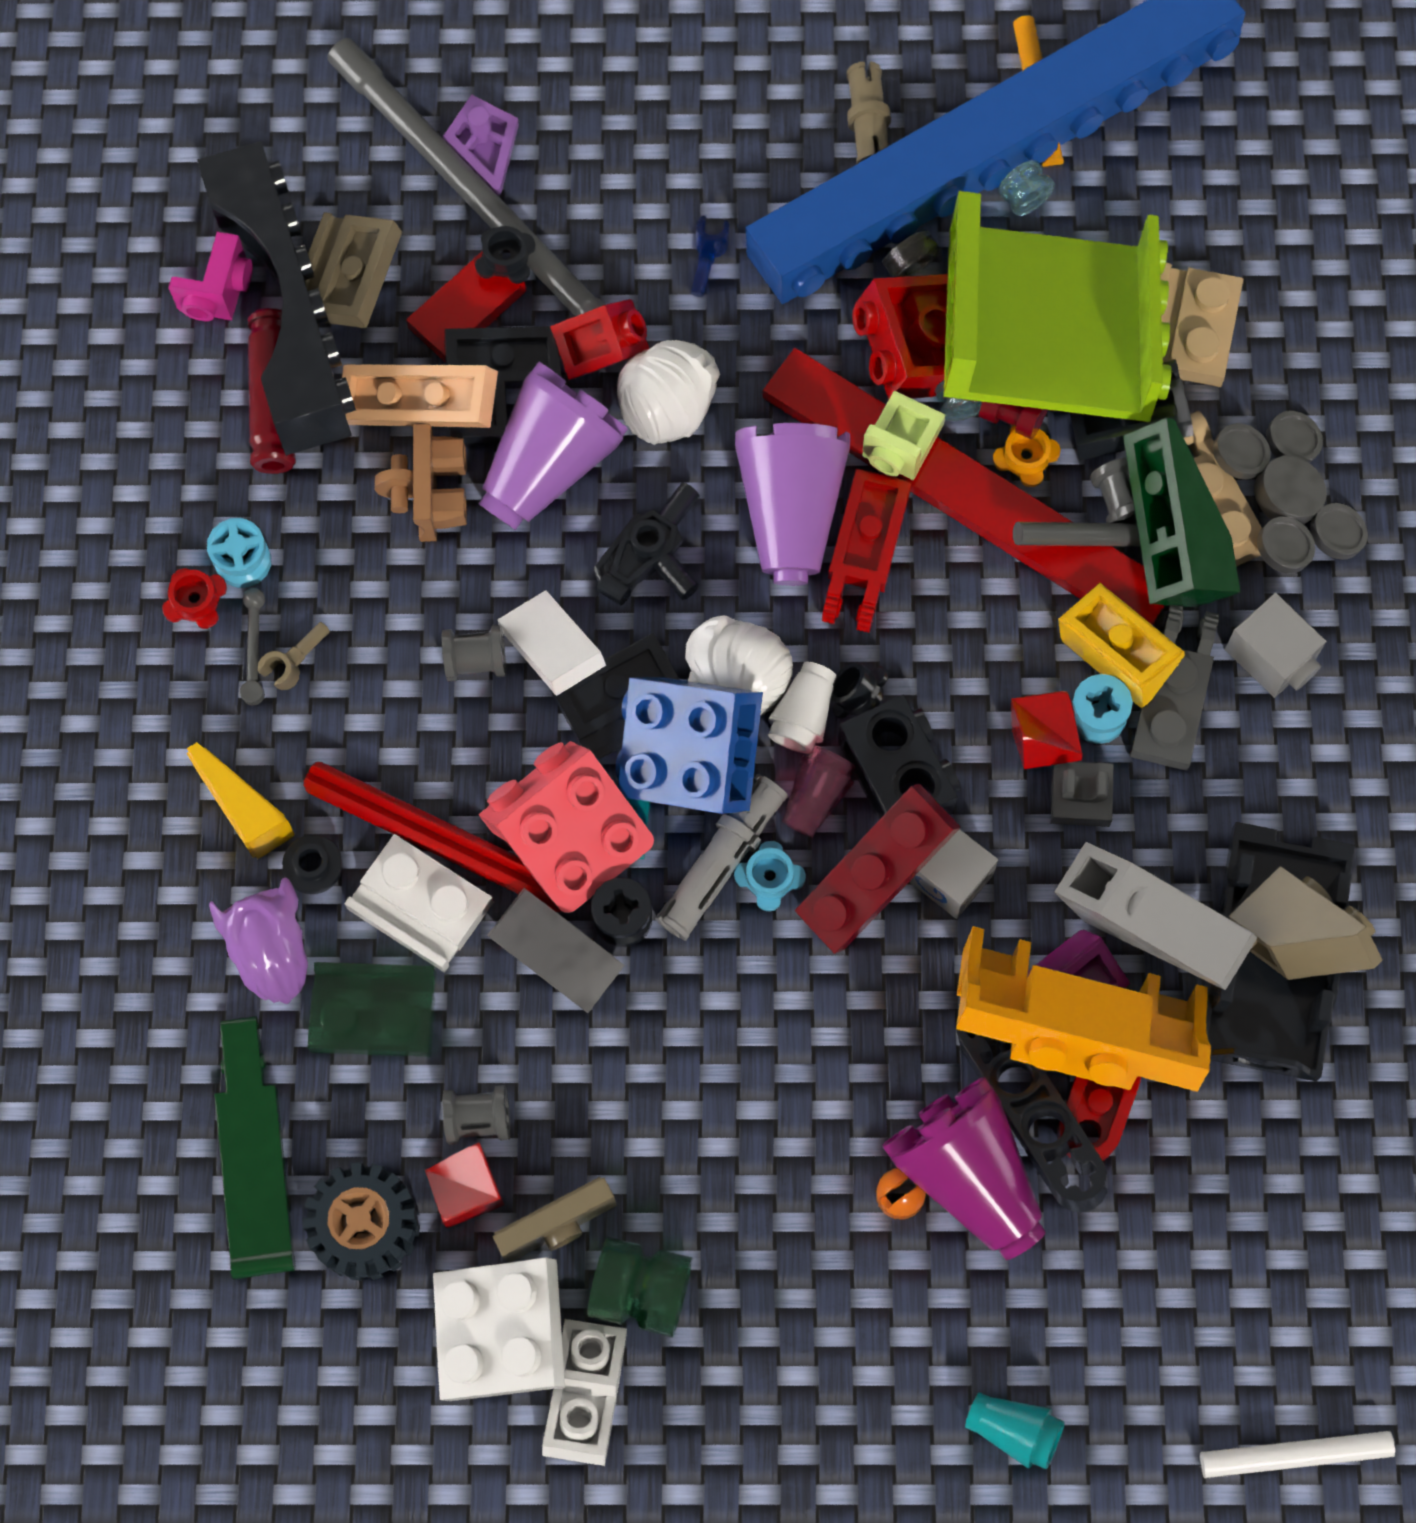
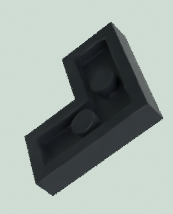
M550 326L445 329L446 365H486L498 371L491 427H449L450 437L464 438L465 444L500 443L507 425L505 389L521 388L523 381L538 362L544 364L561 377L560 354Z

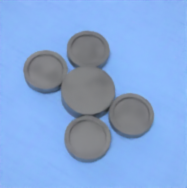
M1285 411L1278 414L1267 427L1266 439L1255 428L1246 424L1235 423L1226 426L1217 435L1213 443L1215 460L1227 474L1238 479L1257 477L1254 484L1255 499L1262 512L1271 519L1258 534V550L1263 560L1270 567L1288 574L1303 570L1312 561L1315 555V544L1326 555L1335 559L1345 560L1358 554L1364 548L1368 539L1366 524L1354 509L1340 503H1331L1324 506L1327 497L1326 485L1318 470L1310 464L1321 452L1323 446L1322 434L1311 418L1297 411ZM1271 451L1276 458L1269 463ZM1311 520L1309 531L1304 524Z

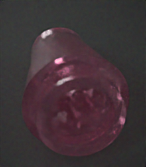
M814 745L808 757H801L785 810L786 813L781 822L791 829L813 838L817 829L822 826L854 785V781L850 778L856 766L841 756Z

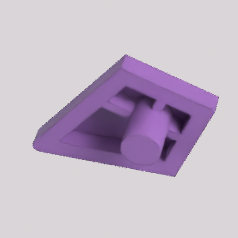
M471 94L443 135V139L498 196L502 193L519 126L518 118Z

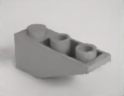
M1085 842L1054 891L1085 923L1224 990L1230 984L1257 940V937L1251 931L1132 862L1088 842Z

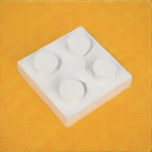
M539 1258L433 1273L440 1400L456 1401L565 1387L556 1259Z

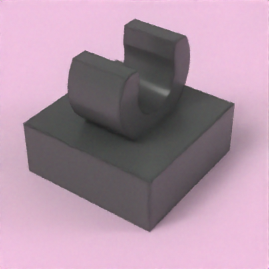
M1069 762L1052 765L1050 824L1110 827L1113 817V764Z

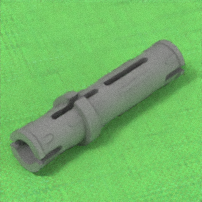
M757 774L753 778L750 811L730 813L729 815L723 814L716 823L718 831L713 836L711 842L688 871L670 900L656 915L655 920L663 928L684 941L688 939L697 922L724 887L740 861L743 860L748 851L754 852L761 843L759 835L773 814L776 813L788 797L787 793L779 785L767 777Z

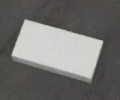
M546 590L497 619L498 623L502 626L503 634L556 696L606 666L601 651Z

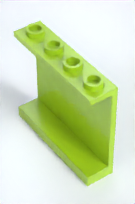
M959 191L949 230L944 397L1150 422L1157 400H1166L1171 383V366L1163 364V357H1165L1169 345L1170 323L1162 322L1161 315L1165 313L1168 302L1169 282L1160 280V274L1163 273L1166 265L1168 242L1167 240L1159 239V216L1147 215L1138 246L980 227L981 193Z

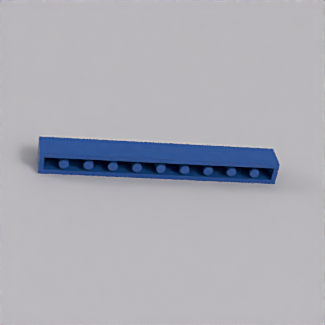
M1146 0L746 226L747 256L782 305L797 296H809L816 292L828 278L844 269L849 271L860 267L870 258L872 253L891 242L898 244L905 241L917 231L919 226L937 216L946 217L954 213L959 191L979 193L984 189L986 191L994 190L1005 183L1015 171L1029 163L1036 165L1048 159L1056 151L1058 142L1061 146L1075 137L1079 139L1085 138L1095 132L1106 119L1120 111L1125 113L1133 111L1146 100L1148 95L1166 85L1173 87L1180 84L1194 69L1211 59L1213 61L1224 59L1233 52L1239 43L1246 12L1236 0Z

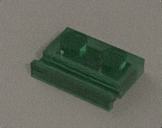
M314 962L315 978L311 996L307 1045L311 1053L431 1057L435 1006L434 990L437 977L435 966Z

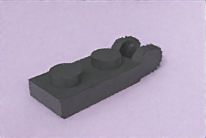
M1169 605L1162 634L1173 643L1176 642L1177 634L1182 627L1184 619L1183 605ZM1205 612L1204 617L1200 620L1197 631L1198 642L1196 651L1192 652L1182 649L1185 653L1184 658L1154 698L1143 708H1140L1130 757L1185 771L1188 770L1214 660L1210 653L1215 639L1219 614Z

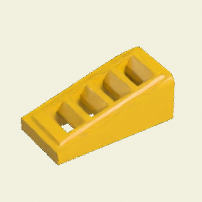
M197 742L187 748L188 752L186 754L253 858L256 857L258 860L295 835L289 821L281 811L209 750L203 748Z

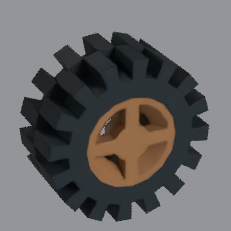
M362 1162L350 1163L351 1168L343 1170L339 1166L330 1171L332 1177L324 1182L320 1179L314 1187L317 1189V1192L313 1198L307 1197L304 1206L308 1213L307 1218H302L303 1229L307 1232L308 1238L306 1242L310 1250L332 1272L339 1276H347L351 1280L362 1281V1278L366 1277L375 1280L384 1277L382 1273L391 1269L394 1272L401 1267L400 1261L405 1255L410 1257L415 1248L412 1244L414 1237H419L420 1225L417 1223V1215L420 1214L412 1194L394 1173H389L382 1166L376 1164L368 1167L364 1166ZM367 1230V1232H365V1233H358V1234L355 1236V1238L353 1237L356 1232H363V1231Z

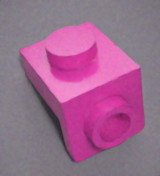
M222 232L216 233L203 281L171 277L169 290L179 311L199 321H211L214 318L232 321L240 291L246 292L252 278V260L246 257L239 235Z

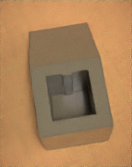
M1281 866L1229 915L1230 920L1251 931L1257 937L1250 952L1288 980L1374 969L1383 961L1371 937L1375 933V928L1361 912L1352 906L1342 910L1332 903L1330 895L1314 879L1305 876L1302 880H1299Z

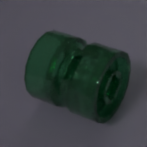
M607 1236L597 1264L587 1316L622 1325L629 1318H634L640 1330L674 1338L688 1287L693 1258L660 1249L651 1257L645 1256L640 1244Z

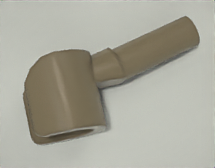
M319 622L295 647L293 646L285 654L280 651L266 653L258 663L259 674L263 677L268 676L277 665L283 663L286 666L285 672L276 680L274 686L279 690L291 689L299 680L300 672L298 665L330 630L324 623Z

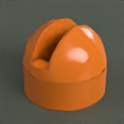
M898 1168L887 1171L880 1178L876 1189V1201L883 1213L891 1218L901 1220L913 1217L920 1211L925 1201L926 1192L915 1184L916 1187L892 1204L886 1195L910 1179Z

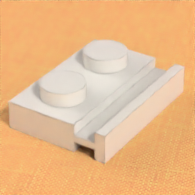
M394 834L361 879V885L352 897H348L344 904L349 911L445 973L450 966L449 962L458 950L462 949L494 902L490 895Z

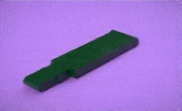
M257 1016L220 1021L223 1051L221 1070L225 1074L226 1092L215 1093L214 1096L231 1275L234 1280L293 1271L296 1269L278 1090L276 1085L265 1086L263 1068H266L265 1056L261 1052Z

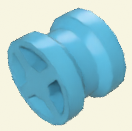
M230 518L220 522L211 531L207 539V552L218 575L225 580L226 584L236 588H248L258 584L267 576L271 568L272 556L261 530L253 522L243 518ZM247 552H250L249 555H248V557L245 559V562H244L243 556H244Z
M1098 674L1090 676L1080 683L1074 693L1072 706L1078 735L1081 739L1089 743L1103 744L1119 737L1126 726L1133 704L1131 692L1124 682L1111 675Z

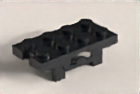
M1235 822L1231 831L1219 913L1230 919L1229 915L1280 866L1299 880H1302L1305 876L1311 877L1327 891L1332 899V903L1342 910L1348 907L1354 844L1313 837L1308 847L1276 841L1277 829ZM1249 951L1226 990L1207 982L1206 1030L1208 1041L1211 1045L1210 1060L1317 1082L1322 1077L1329 1023L1331 1022L1332 1011L1337 1000L1341 973L1288 980Z

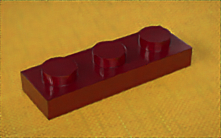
M921 784L911 786L794 911L834 954L844 951L953 837L961 826Z

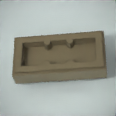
M598 1177L494 1232L495 1235L492 1237L505 1261L510 1263L544 1244L547 1245L550 1251L565 1246L583 1234L580 1225L616 1207L617 1204L605 1178L601 1179V1177Z

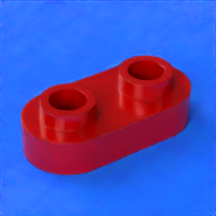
M1075 1076L1066 1105L1079 1125L1088 1123L1097 1129L1098 1140L1092 1143L1102 1160L1109 1157L1119 1144L1142 1077L1137 1076L1131 1089L1127 1090L1115 1086L1107 1087L1092 1080ZM1060 1120L1057 1126L1058 1139L1065 1131L1064 1124Z

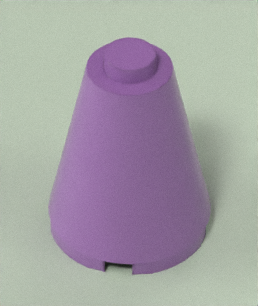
M809 423L773 424V432L766 436H757V425L742 428L735 433V448L762 572L773 575V583L776 585L808 584V575L820 573L850 450V434L846 431L837 437L836 427Z

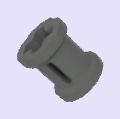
M1127 457L1110 461L1095 469L1091 473L1090 479L1092 485L1101 490L1109 513L1106 517V523H1137Z
M501 624L492 625L490 631L454 634L452 629L442 630L443 663L448 682L457 681L458 676L464 674L494 672L497 677L506 676V653Z
M506 1085L495 1086L494 1091L489 1093L457 1095L454 1090L443 1091V1123L448 1145L458 1144L460 1138L497 1135L499 1140H510V1107Z

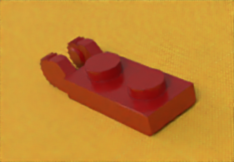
M856 468L829 568L828 579L831 581L824 604L822 622L835 623L836 618L840 615L843 604L845 584L866 588L863 602L860 603L856 622L857 630L870 632L880 592H885L911 492L912 481Z

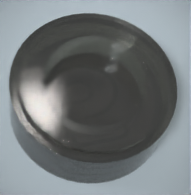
M923 230L913 234L893 248L884 258L883 265L892 277L914 276L937 257L940 247L930 232Z

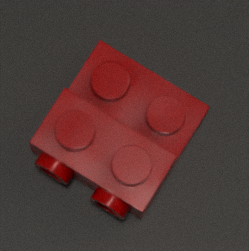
M948 274L874 278L854 306L852 316L854 329L858 335L867 336L873 352L869 361L871 379L876 385H884L888 400L894 391L913 399L937 397L944 389Z

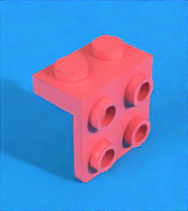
M570 741L566 745L557 743L546 749L534 761L536 769L519 782L511 780L497 788L487 800L489 806L478 814L493 834L510 845L553 904L565 913H571L595 894L596 890L604 882L617 877L649 851L654 843L652 833L591 750Z

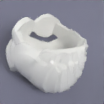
M667 340L652 346L648 350H644L628 360L618 377L617 397L625 424L629 426L632 433L653 445L690 437L698 429L707 414L717 388L716 382L720 372L714 357L693 343Z
M725 615L710 618L696 628L686 643L685 659L691 669L689 682L763 692L760 716L774 711L791 685L793 662L790 650L784 645L779 636L769 631L766 627L737 621Z

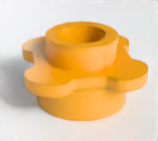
M1012 426L1005 446L994 451L993 464L1000 471L1009 470L1020 477V481L1024 486L1036 487L1042 483L1044 478L1043 471L1048 464L1059 459L1060 446L1057 441L1049 439L1047 434L1041 429L1031 440L1015 432L1016 426ZM1023 451H1029L1032 454V457L1029 459H1025L1022 457L1021 453Z

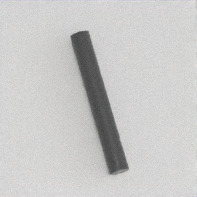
M1016 522L1013 528V540L1016 545L1141 547L1137 523Z

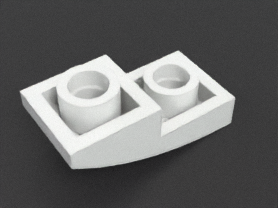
M565 1319L562 1332L565 1387L553 1389L542 1444V1456L605 1466L626 1342V1328Z

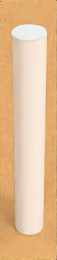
M1390 1431L1200 1452V1464L1203 1477L1210 1478L1394 1457L1395 1445L1392 1433Z

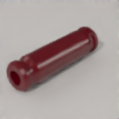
M276 308L259 309L248 318V328L251 330L248 337L250 445L253 449V452L250 454V464L255 470L267 474L287 472L296 464V455L294 453L285 455L261 381V376L274 353L281 330L282 310Z

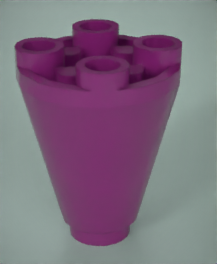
M981 1077L957 1093L954 1097L956 1102H953L949 1094L934 1100L918 1113L923 1122L922 1125L917 1129L910 1125L900 1130L884 1142L882 1147L899 1170L990 1250H998L1005 1260H1009L1035 1245L1042 1239L1046 1231L1039 1222L1042 1213L1000 1098L985 1077Z

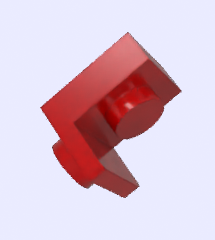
M631 299L606 304L550 326L569 380L631 359L635 355L649 349L646 340V323L642 315L636 310Z

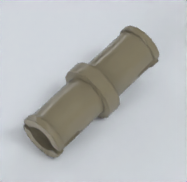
M865 61L855 63L847 70L851 108L847 112L848 127L855 133L857 164L889 146L887 128L891 124V112L883 99L881 67L875 62L869 63V77H866Z

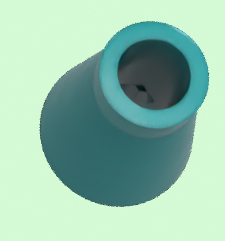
M978 1392L968 1413L965 1428L978 1433L1026 1468L1030 1469L1032 1464L1047 1469L1058 1446L1065 1421L1052 1416L1051 1408L994 1398Z

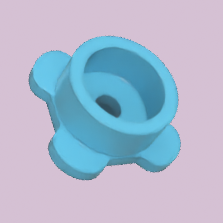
M766 841L750 857L748 863L737 865L734 871V879L738 886L747 887L757 897V906L761 910L774 911L780 907L781 898L790 890H798L803 887L806 874L801 866L793 865L790 857L783 852L781 844L775 841ZM772 871L776 877L772 881H767L764 878V874Z

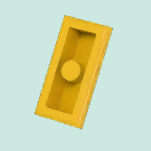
M1101 583L1058 619L1060 638L1063 643L1100 674L1111 675L1124 682L1131 692L1132 701L1141 708L1154 698L1185 656L1181 648Z

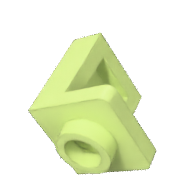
M894 391L876 424H870L864 434L862 456L867 458L874 468L890 476L901 474L914 480L944 425L945 414Z

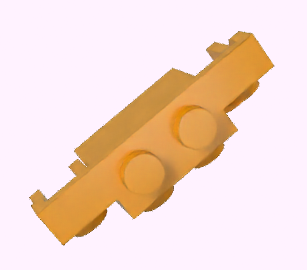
M972 927L962 954L957 996H960L956 1029L1012 1043L1011 1060L1027 1063L1042 1070H1054L1092 1080L1100 1085L1115 1086L1127 1090L1131 1089L1135 1079L1139 1076L1198 1092L1210 1070L1211 1045L1208 1041L1206 1030L1208 987L1196 984L1188 1001L1159 994L1161 976L1152 973L1148 974L1139 992L1033 965L1027 978L1031 942L1019 939L1013 955L982 948L985 929Z

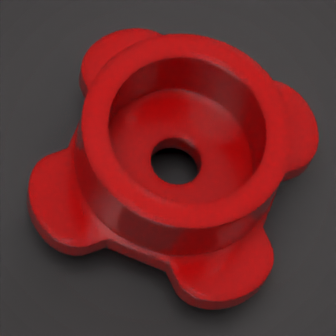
M179 569L171 577L168 587L169 600L162 606L163 614L167 620L173 623L187 620L196 622L198 627L202 629L211 628L218 622L219 615L216 609L220 597L224 596L227 592V584L217 574L208 576L199 570ZM194 594L200 595V599L196 603L190 602V597Z

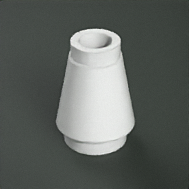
M813 662L803 663L801 671L798 672L768 718L769 723L772 725L768 734L771 740L788 749L806 754L812 753L815 743L823 742L833 683L836 678V674L832 670Z

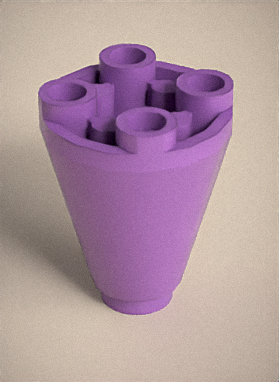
M540 362L536 364L523 381L482 487L486 493L478 503L514 530L518 528L523 519L527 522L532 520L615 450L628 430L625 425L608 414L609 410L600 402L582 390L578 393L565 385L566 381Z

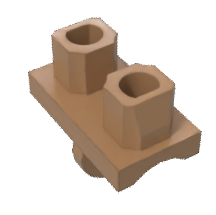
M413 424V470H408V457L397 454L391 456V469L375 475L374 490L383 497L391 498L392 512L406 513L408 511V498H413L414 524L419 526L420 542L437 541V529L467 525L465 489H437V476L466 475L467 454L464 438L434 437L431 424Z

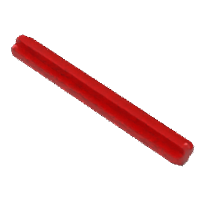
M315 762L306 774L303 786L307 793L517 894L525 888L555 912H561L517 855L323 762Z

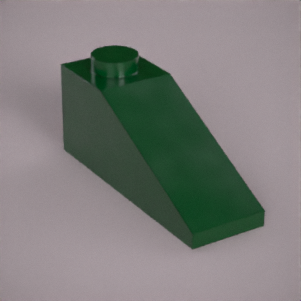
M1165 418L1124 435L1149 603L1199 607L1240 593L1231 534L1175 419Z

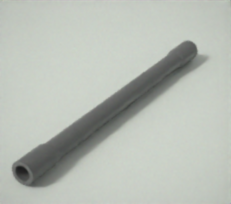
M344 38L332 47L328 54V62L359 94L364 95L490 228L510 226L522 233H528L534 238L536 249L529 255L527 265L574 316L606 305L576 278L384 77L382 70L351 38Z

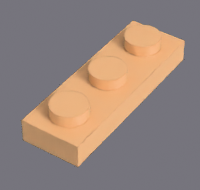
M344 364L342 378L346 377L356 408V411L346 413L348 424L375 426L431 424V427L490 428L498 371L486 365Z

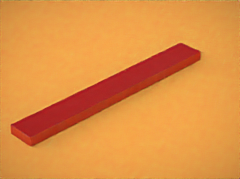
M794 348L764 387L763 399L801 423L836 427L837 437L847 431L850 434L849 453L874 468L869 460L862 456L864 434L870 424H876L886 404L797 348ZM938 437L914 480L901 474L891 476L912 481L911 492L1079 599H1082L1101 583L1151 625L1155 623L1166 605L1149 603L1144 566L1112 546L1016 545L1013 540V528L1016 522L1072 521Z

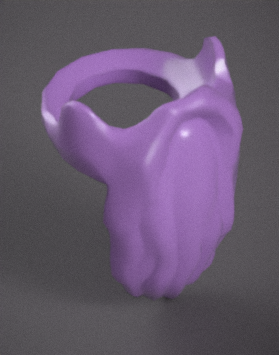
M287 877L283 878L279 888L262 891L236 901L223 912L211 901L209 908L214 926L224 938L228 956L236 965L244 985L263 1000L269 999L273 1003L280 1001L284 1004H289L301 992L305 984L308 960L303 948L302 930L295 916L298 910V897L290 880Z

